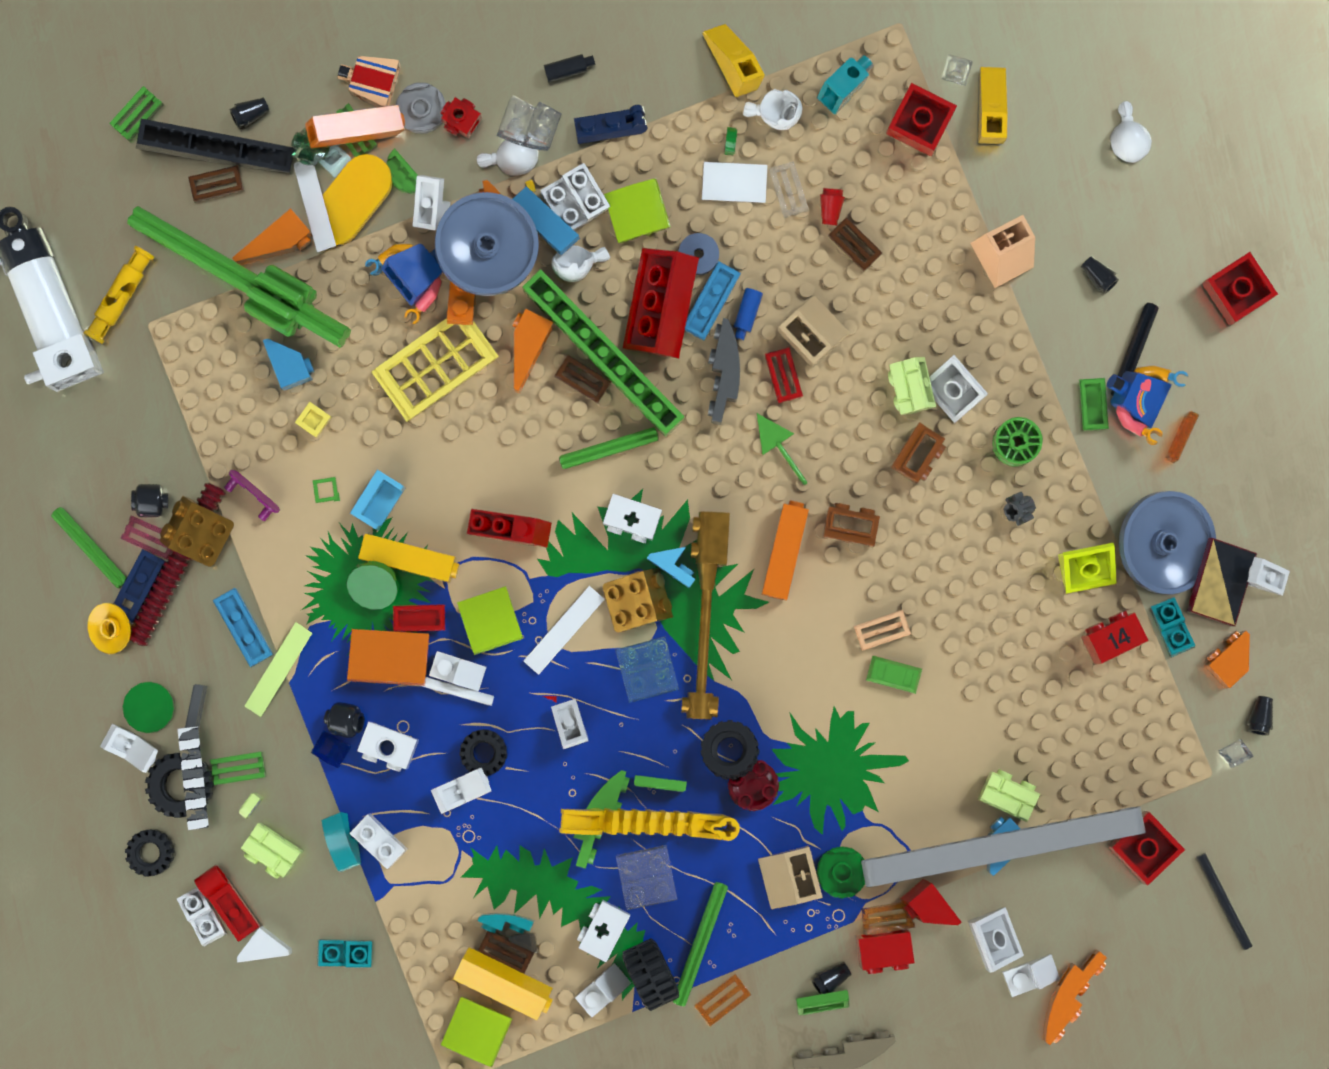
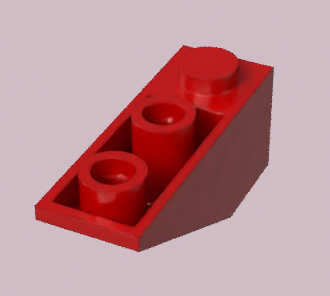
M471 509L467 534L547 548L552 522L532 517Z

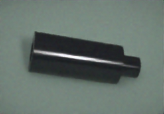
M583 54L545 64L544 69L548 83L588 72L587 67L596 64L593 55L584 58Z

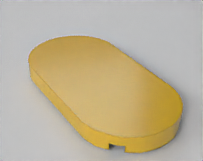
M364 154L351 159L322 195L337 246L347 244L357 236L392 189L391 170L377 156Z

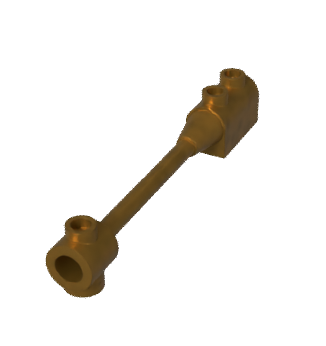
M699 512V517H693V532H698L697 543L692 542L691 558H696L702 593L695 692H687V697H682L681 712L686 713V718L712 720V717H717L718 697L713 696L711 693H705L712 590L715 586L717 565H727L730 513Z

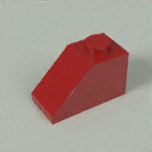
M922 879L900 898L905 905L903 907L904 912L912 920L916 918L923 923L956 926L962 923L935 886L925 879Z

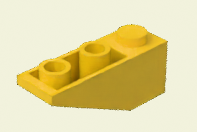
M726 24L703 31L702 34L735 97L758 90L765 74L753 52Z
M980 67L978 143L1004 144L1007 139L1008 114L1006 68Z

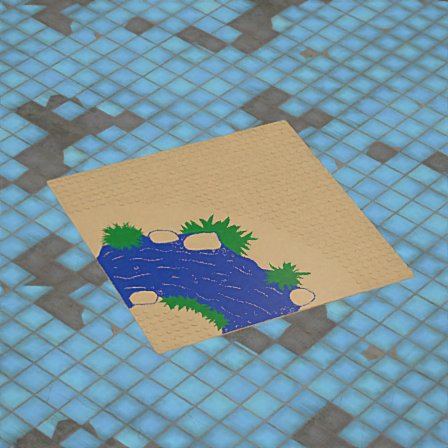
M900 23L764 76L756 91L735 97L732 90H729L647 123L648 129L642 134L604 140L534 168L527 174L514 176L494 184L493 186L501 195L513 199L526 187L525 182L532 179L536 190L533 193L548 206L540 190L561 179L562 175L585 163L603 195L632 184L656 178L671 227L651 235H643L624 243H618L609 210L607 209L590 222L575 230L580 238L574 244L575 246H580L589 252H595L605 247L610 255V259L605 262L593 263L586 277L578 282L562 280L554 273L551 264L552 258L557 251L538 234L539 247L534 267L520 285L500 295H476L473 321L499 357L408 422L372 374V371L447 318L450 280L442 273L440 276L442 284L437 298L425 312H421V320L416 324H412L417 318L416 313L410 312L408 317L405 318V312L409 309H414L416 307L415 304L410 306L383 271L377 276L370 274L376 269V263L370 267H366L365 263L369 259L377 260L378 255L394 244H412L413 246L423 244L429 253L435 249L437 230L413 227V217L282 269L316 290L317 297L312 302L314 308L351 329L350 336L341 348L305 327L297 328L293 336H285L244 310V303L249 297L237 288L151 321L148 325L208 480L226 493L225 496H221L222 502L218 503L223 517L230 519L234 523L230 535L276 652H278L295 622L312 632V635L286 677L340 812L348 814L350 832L367 814L371 813L408 848L391 868L386 869L358 842L361 859L360 865L441 1069H494L644 1008L645 1006L630 978L622 955L623 951L650 938L660 948L678 986L715 882L727 885L728 889L692 988L902 903L900 898L922 879L931 882L937 889L987 868L986 864L879 886L866 887L864 885L856 895L843 899L831 896L819 884L823 898L771 909L758 858L809 846L814 867L817 870L818 861L822 855L834 847L844 846L853 848L866 860L987 836L992 831L990 826L1000 817L1003 819L1007 816L1010 817L1020 829L1137 807L1212 776L1211 767L1136 586L1123 566L1119 545L1010 282L1008 281L994 288L970 244L988 233V229L947 130L945 129L932 157L886 134L911 83L930 92L905 29ZM863 55L868 57L872 61L873 67L868 71L869 77L864 86L834 115L817 99L824 82L849 58H854L857 61ZM773 89L779 91L788 90L794 93L801 101L802 114L792 128L777 130L766 124L761 116H743L745 103L760 104L769 91ZM727 127L737 129L735 154L725 155ZM704 162L767 165L766 203L702 200ZM823 188L843 190L845 199L837 226L847 217L882 252V255L865 272L828 237L837 226L822 224L820 194L823 193ZM461 198L450 202V206L453 205L456 201L460 200ZM846 225L843 227L871 257L874 255ZM839 232L836 234L864 263L867 262ZM703 233L712 237L719 248L718 261L740 272L741 275L705 341L684 331L679 359L622 348L642 248L679 251L681 242L691 234ZM701 250L694 252V256L702 258L704 255ZM540 269L685 416L684 421L667 437L612 382L597 404L554 377L567 355H570L607 378L555 323L521 393L515 392L514 331L516 328L513 327L515 318L518 313L523 314L525 309H528L552 321L528 297L522 288ZM713 270L707 274L695 276L688 316ZM745 288H750L763 293L751 333L746 332L744 341L736 339L740 359V383L737 402L726 400L722 423L718 425L711 423L712 417L707 416L710 401L716 402L718 393L713 391L716 376L721 377L722 374L712 371L713 364H708L711 348L717 349L718 339H714L716 325H722L723 318L729 320L735 335L737 330L733 328ZM816 296L850 334L812 368L777 330L798 308ZM454 324L444 331V334L454 348L467 339V336L458 324ZM439 336L425 345L435 360L449 352ZM270 339L300 352L305 359L309 358L314 368V372L310 373L313 380L285 391L281 389L263 340ZM472 343L458 351L468 367L482 358ZM790 347L803 397L778 404L765 354ZM421 349L407 358L417 373L431 365ZM783 354L781 358L790 390L793 394L796 393L786 355ZM453 355L440 364V367L450 380L463 372V369ZM955 355L988 393L984 399L956 423L949 418L936 401V408L901 415L894 405L896 393L894 386L890 384L888 379L889 365L914 357H925L930 377ZM772 357L781 394L786 396L776 357ZM403 362L389 370L399 386L413 377ZM570 362L567 365V367L571 368L572 370L587 378L591 382L595 383L599 387L603 386L602 382L595 379L594 377L587 374L586 372L579 369ZM435 369L421 377L431 393L445 384ZM564 371L562 373L563 376L595 396L598 394L597 391ZM416 381L403 390L413 406L427 397ZM309 402L332 417L318 438L295 423ZM757 413L794 433L781 444L807 480L806 485L802 484L777 446L762 455ZM1015 417H1023L1033 421L1039 427L1043 438L1039 454L1028 464L1019 467L1008 466L999 461L992 448V439L995 431L1005 421ZM920 422L944 437L945 440L942 444L946 448L939 459L935 457L932 459L929 466L933 469L925 481L920 479L916 484L890 467ZM652 427L657 431L659 438L656 442L567 469L561 467L559 460L561 455ZM925 434L906 467L917 473L936 440ZM1017 437L1016 439H1013L1015 443L1014 446L1017 447L1021 445L1019 441L1020 438ZM235 470L249 480L280 508L279 513L272 512L266 521H262L258 515L265 506L252 493L237 484L232 492H228L224 488L231 478L229 471ZM377 470L406 488L379 531L350 514ZM335 477L340 501L334 502L333 500L316 503L313 480ZM332 481L317 484L319 499L334 496ZM1022 492L1023 496H1031L1036 509L1032 513L1034 519L1017 526L1016 521H1009L1003 508L1007 504L1006 498ZM613 494L662 510L652 541L647 539L646 543L631 539L632 534L623 531L622 535L607 531L608 526L604 525L603 522ZM791 500L803 503L804 508L809 509L788 599L784 601L761 594L783 504L789 505ZM835 503L849 505V510L859 512L860 508L875 510V515L880 516L875 546L871 548L868 545L846 543L832 538L824 539L823 532L829 506L834 507ZM471 509L532 517L552 522L548 547L531 546L467 534ZM699 512L730 513L727 565H717L715 586L712 590L705 693H711L713 696L718 697L717 717H712V720L686 718V713L681 712L682 697H687V692H695L702 590L700 589L696 558H691L692 542L697 543L698 532H693V517H699ZM632 513L630 517L625 516L628 526L632 527L633 523H639L635 513ZM835 514L832 526L870 534L872 521ZM365 534L454 556L457 558L456 563L460 564L456 579L451 578L450 583L391 568L396 574L397 582H399V590L396 599L383 609L362 607L352 599L347 588L348 577L357 564L367 563V561L358 559ZM1114 543L1117 584L1066 594L1058 554ZM686 547L675 565L679 567L683 564L694 572L692 577L695 578V581L690 588L660 569L665 580L664 586L667 597L672 605L673 617L623 632H616L604 595L603 584L641 571L659 568L647 560L651 553ZM506 586L523 639L474 655L457 602ZM590 586L605 600L538 675L524 660ZM445 605V630L402 632L429 634L426 677L450 683L429 676L437 651L487 667L479 692L494 696L492 706L418 685L348 681L352 629L394 632L393 606ZM903 610L911 632L910 635L863 651L861 650L854 626ZM1119 612L1135 613L1149 641L1102 664L1095 665L1081 638L1087 634L1085 629L1101 622L1106 625L1110 623L1108 618ZM900 617L861 629V632L865 634L900 622ZM903 626L864 639L865 644L903 632ZM872 655L921 668L922 672L916 694L867 681L866 678ZM544 696H557V703ZM576 699L588 735V741L563 749L551 707ZM337 702L356 705L365 716L362 731L352 738L332 735L324 723L326 711L331 709L333 704ZM733 720V722H741L744 726L750 728L758 742L759 755L757 759L766 762L777 774L779 781L777 797L771 805L763 810L749 811L736 805L729 795V779L725 780L720 776H715L705 765L700 751L702 750L701 741H703L704 734L710 730V727L717 725L718 722ZM368 722L376 723L419 740L408 769L402 768L401 772L387 768V762L377 759V762L374 763L362 758L363 753L357 750ZM486 729L496 732L503 738L507 746V759L498 772L487 776L491 792L441 814L431 790L470 773L462 764L460 756L461 744L466 736L477 730ZM735 738L722 740L717 748L719 758L728 763L737 761L743 752L742 744ZM386 740L381 744L382 753L385 755L393 753L394 745L391 741ZM482 742L474 748V757L478 762L487 763L493 758L494 751L490 744ZM998 769L1013 775L1011 780L1018 784L1023 780L1036 786L1035 792L1039 793L1040 796L1027 822L978 800L990 771L997 773ZM621 770L627 771L625 777L630 778L626 793L620 792L618 802L622 803L621 809L723 814L734 818L740 827L738 836L731 841L691 837L686 834L676 836L672 833L664 836L659 833L649 835L641 832L640 835L628 832L627 835L618 832L616 835L602 832L601 839L595 838L592 847L597 850L593 865L588 863L586 869L576 866L583 840L573 838L575 834L560 833L559 829L561 828V809H586L598 791ZM635 775L687 781L686 791L680 792L635 786ZM726 824V826L714 827V828L719 829V830L722 831V829H724V828L727 827V824ZM603 900L630 914L607 962L579 949L581 942L577 940L583 926L589 928L593 920L589 915L595 903L601 905ZM509 913L535 920L530 931L525 930L524 933L510 929V923L506 922L503 930L497 929L496 933L534 951L535 953L526 969L525 975L553 988L549 995V998L553 999L547 1013L541 1012L538 1020L453 980L468 947L478 951L487 933V930L481 928L483 923L478 921L480 915ZM603 923L601 926H595L598 930V936L602 937L604 933L609 934L607 924ZM490 937V942L526 959V954ZM487 946L484 949V951L489 952L519 968H522L523 966L522 963L506 955H503ZM615 963L630 980L631 984L612 1002H609L595 1016L591 1017L575 997ZM461 997H466L484 1007L492 1008L512 1018L492 1067L465 1057L441 1045Z

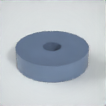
M694 233L687 236L681 242L678 252L694 256L696 250L703 251L704 255L702 258H699L696 275L709 273L718 263L719 248L712 237L703 233Z

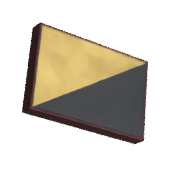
M1208 538L1187 611L1235 627L1249 583L1247 582L1249 569L1257 553L1215 538Z

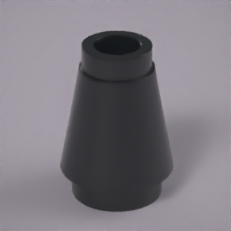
M264 97L234 104V107L229 110L235 125L239 128L241 126L247 127L269 112V107Z
M1092 256L1081 266L1098 291L1101 290L1104 294L1109 292L1119 281V278L1115 276L1116 272Z
M1258 696L1247 723L1250 733L1268 736L1270 730H1273L1272 698Z
M842 962L815 973L816 977L811 980L819 994L834 992L852 974L847 965Z

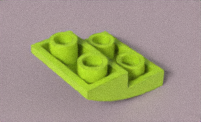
M656 178L604 194L610 205L608 210L618 243H624L643 235H651L671 227Z
M506 586L457 602L474 655L523 639Z
M461 997L441 1045L465 1057L492 1067L512 1018L492 1008L484 1007L466 997Z

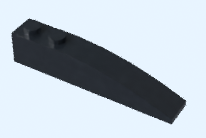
M142 118L136 142V149L219 164L238 165L239 167L290 173L294 147Z

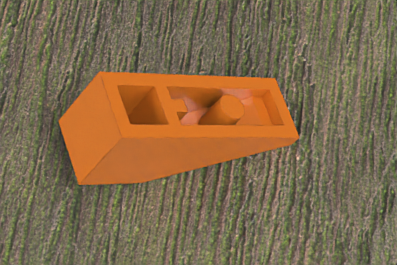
M290 208L233 256L232 259L236 263L244 265L292 253L297 249L301 251L311 243L310 238L313 235Z
M525 309L523 314L518 313L513 323V327L516 328L514 331V390L519 394L554 327L552 321L528 309Z

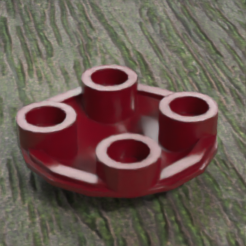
M758 760L757 764L753 767L754 769L751 772L749 771L743 778L729 779V795L734 803L744 810H763L771 805L777 797L779 790L778 776L773 768L762 760Z

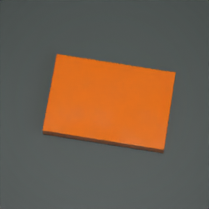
M352 629L347 680L353 682L425 686L429 634Z

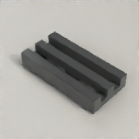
M193 685L185 728L198 727L199 730L208 686Z

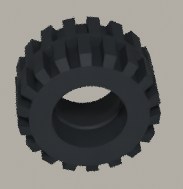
M180 753L167 754L155 761L153 767H150L148 771L150 774L145 779V783H147L145 793L149 794L150 799L148 801L150 804H154L156 811L162 812L168 817H187L185 800L173 799L166 789V781L170 773L175 770H182ZM202 762L207 806V801L213 795L211 791L214 783L211 778L213 776L212 771L208 770L206 762Z
M652 938L623 951L622 958L644 1006L649 1011L679 998V989L660 948Z

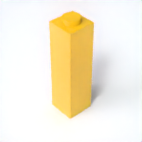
M369 534L364 535L358 557L360 560L367 562L377 561L384 563L390 568L448 583L451 582V578L456 579L460 565L456 563L457 558L454 556Z
M468 947L453 980L535 1020H538L541 1012L547 1013L553 999L549 998L552 987Z

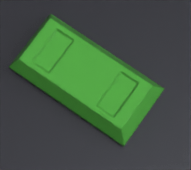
M1105 378L1079 379L1083 430L1109 429Z
M872 655L866 680L916 694L922 669Z

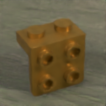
M182 496L172 509L173 515L169 523L163 526L159 541L175 552L208 567H212L234 527V523L230 519L198 505L192 499Z
M659 568L641 571L603 584L604 595L616 632H623L673 617L672 605L667 597L664 586L665 580Z

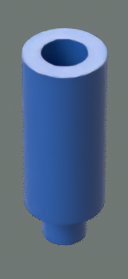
M745 288L733 328L737 329L735 333L736 339L744 341L746 332L751 333L763 293Z

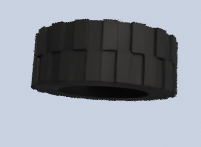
M727 720L726 722L721 721L717 725L711 726L710 730L704 734V739L701 741V756L707 768L715 776H720L725 780H736L739 777L743 778L749 771L751 772L754 769V765L758 762L759 749L757 739L750 728L744 726L741 722ZM726 738H735L742 744V755L735 762H724L718 756V745Z

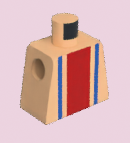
M358 56L355 68L343 64L340 65L337 78L350 82L348 91L352 96L377 108L387 107L391 104L401 64L399 60Z

